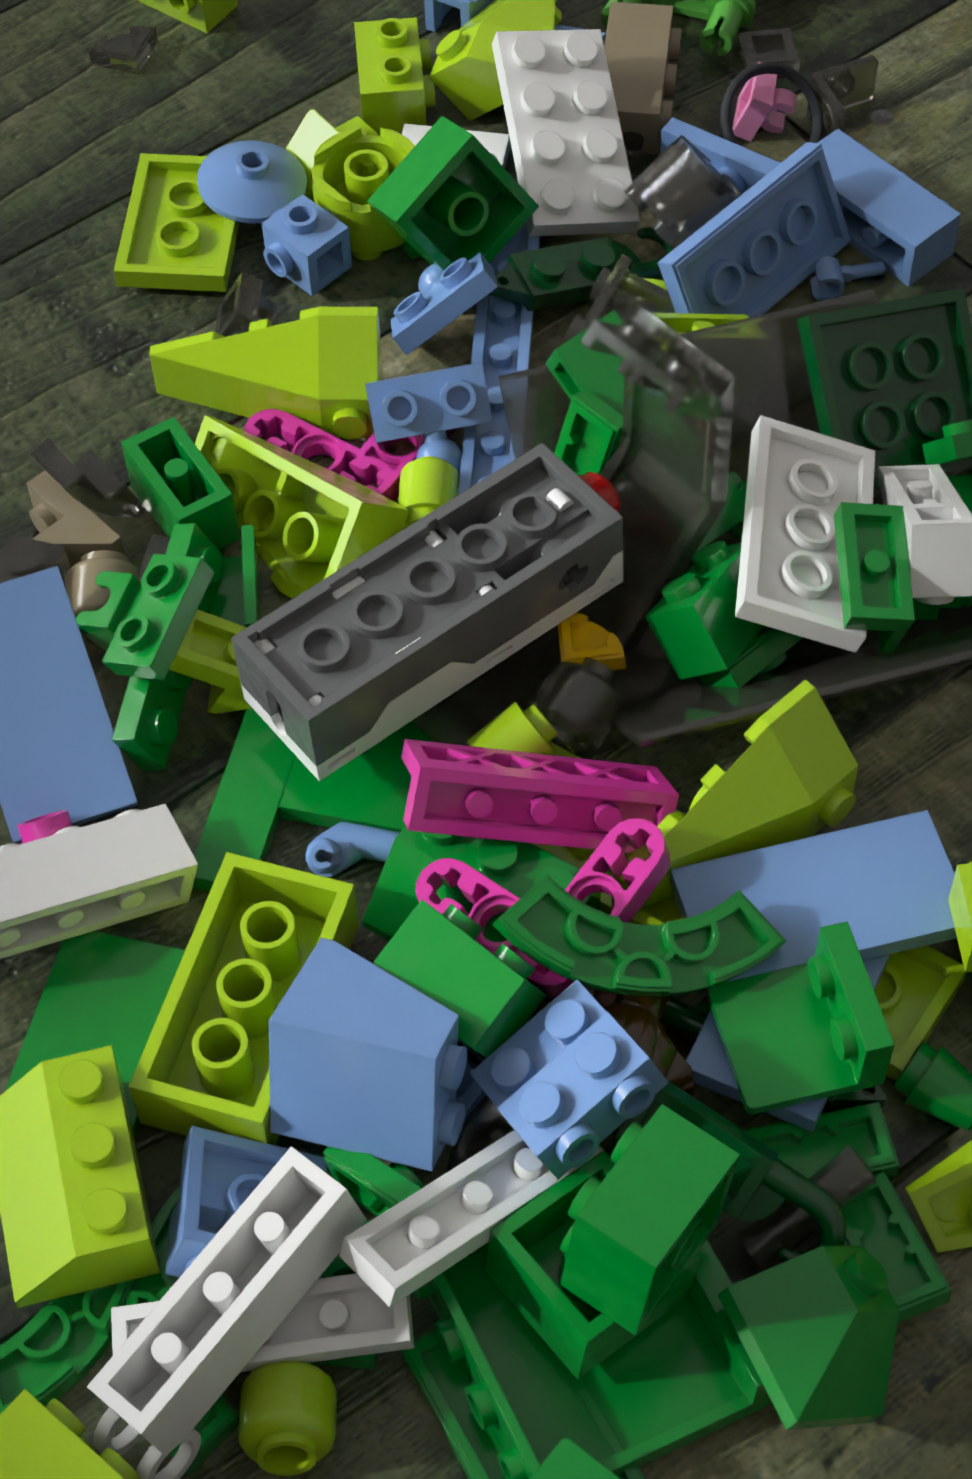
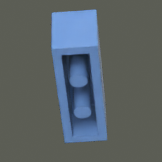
M840 129L835 130L818 142L822 145L851 238V242L848 243L873 262L883 261L885 270L908 287L954 254L961 213Z

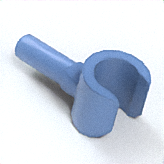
M831 256L822 257L815 265L816 276L810 280L813 296L821 302L836 300L845 291L844 282L883 275L885 273V265L883 261L853 266H840L836 258Z

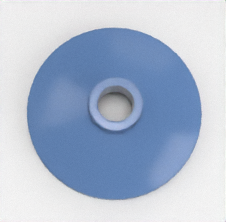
M238 141L219 147L204 159L199 168L197 178L198 190L205 204L217 214L242 223L256 224L264 222L278 209L284 208L302 194L305 195L307 190V176L301 162L286 149L263 141Z

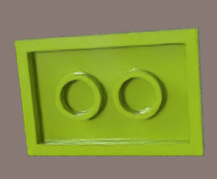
M140 153L114 267L117 287L227 291L240 222L217 214L201 198L197 178L199 168L207 156Z

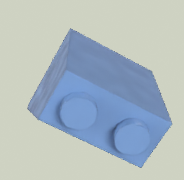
M320 938L269 1019L270 1132L341 1150L369 1153L378 1159L433 1171L445 1145H456L464 1123L465 1105L464 1103L456 1102V1090L462 1082L467 1062L466 1047L458 1046L459 1015L336 941Z

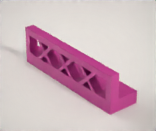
M405 739L401 756L412 776L403 819L408 831L596 849L612 828L627 819L642 818L658 826L668 814L676 811L679 798L678 792L655 766ZM628 846L623 852L632 853L635 848Z

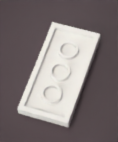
M601 30L496 31L492 48L518 183L539 205L538 209L526 221L529 237L635 232L640 218Z
M760 415L751 433L735 617L851 652H857L866 639L867 630L844 629L834 513L841 502L873 504L875 450Z

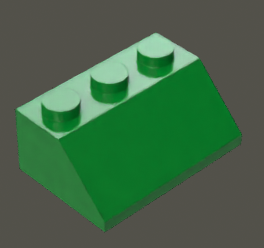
M405 825L394 840L363 916L362 924L364 928L390 941L419 903L415 891L416 881L420 873L430 863L439 859L454 858L462 861L518 898L525 895L547 874L565 890L580 869L532 843L408 831ZM442 885L436 892L441 901L446 897L451 898L461 904L467 913L470 914L474 904L466 899L458 885L453 888ZM601 892L588 895L582 902L600 911ZM500 912L488 920L484 929V936L487 940L492 942L507 940L492 926L504 912ZM538 1008L535 1010V1012H534V1013L532 1014V1016L529 1018V1021L531 1020V1018L533 1017V1015L536 1013V1011L538 1010Z

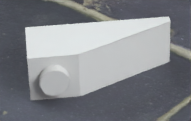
M939 464L878 466V481L883 505L903 506L912 598L924 604L941 605L952 602L954 597L972 596V514Z

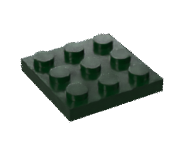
M964 288L811 314L797 319L820 434L875 450L873 489L880 488L878 466L926 465L922 444L944 438L943 426L972 419V325ZM972 458L940 466L945 474L972 469Z

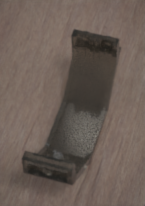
M643 306L640 307L633 321L624 319L620 326L593 319L580 342L590 350L620 356L624 359L617 370L625 376L622 435L618 446L601 472L612 483L621 502L620 515L623 517V582L576 613L588 616L589 621L602 626L610 633L613 632L622 645L625 657L636 649L650 625L645 616L663 597L661 590L670 581L682 575L726 505L735 375ZM556 625L412 721L437 743L470 746L467 740L514 702H517L524 711L532 704H535L549 721L608 671L564 676L558 625Z

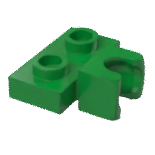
M153 554L140 581L132 573L103 571L96 576L95 583L102 589H110L108 602L99 610L79 613L76 617V623L92 642L107 650L102 662L116 675L164 680L215 571L202 558Z

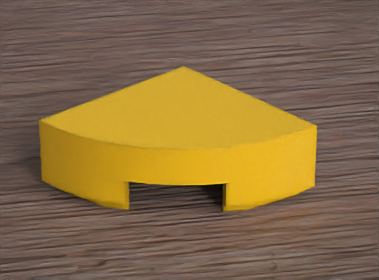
M575 613L558 624L564 676L626 669L622 645L613 632L610 633L602 626L589 621L588 616L581 613Z

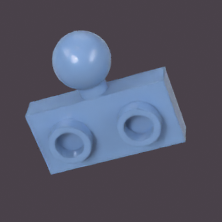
M481 252L469 261L466 258L456 260L444 271L435 264L430 265L422 272L419 278V292L411 294L396 307L393 313L395 317L391 319L392 338L406 355L498 287L494 269Z
M482 362L365 383L376 443L423 434L424 443L419 448L416 459L424 456L438 457L454 466L458 473H460L462 452L455 442L447 438L446 430L493 422Z

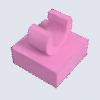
M776 74L757 75L748 80L744 85L736 102L733 122L735 136L751 142L760 126L770 133L781 134L783 131L785 114L775 110L793 115L797 96L788 89H775Z

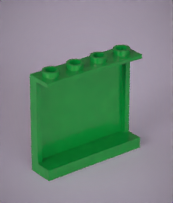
M708 1240L704 1242L697 1252L701 1259L689 1296L582 1377L624 1450L616 1454L612 1452L556 1354L514 1305L480 1322H477L471 1316L472 1313L505 1296L484 1271L488 1242L413 1292L419 1301L429 1297L440 1319L433 1322V1328L445 1358L450 1364L461 1361L470 1382L471 1379L473 1381V1384L465 1387V1394L479 1426L483 1430L493 1426L505 1450L497 1455L505 1479H530L563 1438L572 1440L619 1477L623 1475V1470L633 1465L643 1466L773 1404L718 1297V1294L726 1287L732 1285V1282ZM500 1347L511 1348L523 1356L530 1371L529 1381L522 1374L519 1363L513 1357L506 1355Z

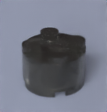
M681 135L675 142H672L624 190L627 197L644 214L647 215L652 210L651 214L656 220L651 225L652 228L672 249L679 246L742 195L724 174L721 175L710 164L711 160L684 135Z

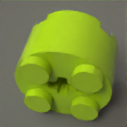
M362 127L343 130L326 139L317 148L314 155V165L311 173L314 202L323 209L328 210L339 221L349 227L351 253L359 260H374L381 256L383 251L393 249L406 242L367 202L415 147L407 137L390 129L380 128V135H362Z

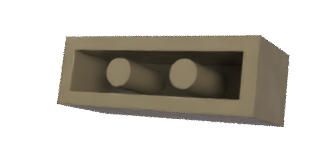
M626 2L610 3L604 49L626 153L658 155L661 130L672 118L673 100H665V96L675 97L678 64H670L669 60L679 61L682 28H672L673 6Z

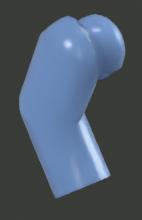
M340 822L317 836L308 845L306 862L315 874L324 877L339 874L363 858L385 863L394 840L400 832L350 822Z

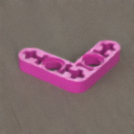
M266 409L257 412L249 418L245 425V432L261 439L264 437L268 439L267 442L287 451L289 450L291 453L302 458L309 459L315 455L330 456L335 461L326 469L362 484L394 502L399 497L402 468L407 463L416 460L417 452L424 443L423 434L376 443L375 434L373 433L359 449L278 409ZM457 428L446 430L448 439ZM396 441H407L416 446L414 451L404 456H395L385 450L388 445ZM372 483H375V484L378 485V487L376 488V487L370 486V485H371Z
M642 818L627 819L618 823L608 832L565 891L581 902L593 893H607L615 899L614 908L610 915L619 917L622 922L629 923L665 876L670 866V852L661 830L652 822ZM646 842L651 857L646 861L634 858L628 864L623 851L628 846L639 849ZM443 858L430 863L422 870L416 881L415 893L418 902L422 899L442 914L452 904L484 929L491 917L500 912H506L520 899L466 863L454 858ZM611 871L617 880L622 874L629 888L623 890L612 876L605 873ZM442 885L449 888L458 885L466 899L474 904L470 914L467 913L461 904L451 898L446 897L441 901L436 893ZM484 930L476 939L493 954L503 943L535 968L528 981L549 997H557L574 982L550 970L547 972L545 967L533 961L508 940L503 942L489 941L484 936Z

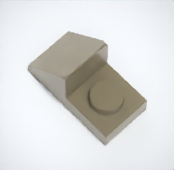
M46 470L27 482L33 505L29 515L33 524L40 532L27 543V551L34 573L58 566L62 580L66 581L67 571L74 564L81 562V557L86 553L108 550L125 554L121 537Z

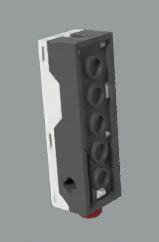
M543 443L537 445L231 637L245 701L318 781H321L622 583L623 517L620 515L621 502L616 489L602 474L587 472L584 475H577Z

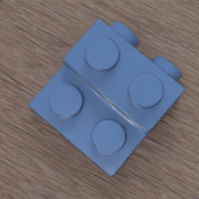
M578 980L574 981L469 1073L536 1157L558 1180L571 1168L580 1166L588 1161L597 1151L599 1144L627 1119L633 1118L645 1111L652 1103L655 1094L669 1083L645 1052Z
M191 1126L183 1143L179 1199L170 1216L165 1274L180 1277L289 1150L288 1148ZM298 1151L327 1173V1164L324 1157Z

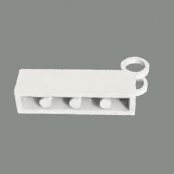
M162 804L144 810L130 809L102 822L84 827H66L52 836L20 845L10 843L0 846V959L188 903L198 863L167 805Z
M292 1146L88 1384L87 1388L109 1407L100 1419L93 1435V1445L99 1452L102 1453L109 1447L119 1455H122L132 1448L143 1436L152 1445L142 1457L136 1470L140 1478L180 1479L195 1459L201 1444V1435L194 1427L340 1253L344 1237L360 1228L367 1220L344 1186ZM122 1420H125L129 1425L113 1438L117 1427ZM181 1444L173 1459L156 1474L165 1457L176 1446Z

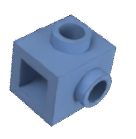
M304 194L284 208L278 209L262 222L265 245L263 254L267 265L277 276L287 277L309 295H315L352 268L349 227Z

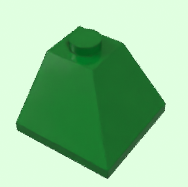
M821 1246L732 1284L718 1294L786 1430L873 1423L883 1415L900 1310L887 1288L888 1278L885 1270L878 1260L868 1253L865 1246Z

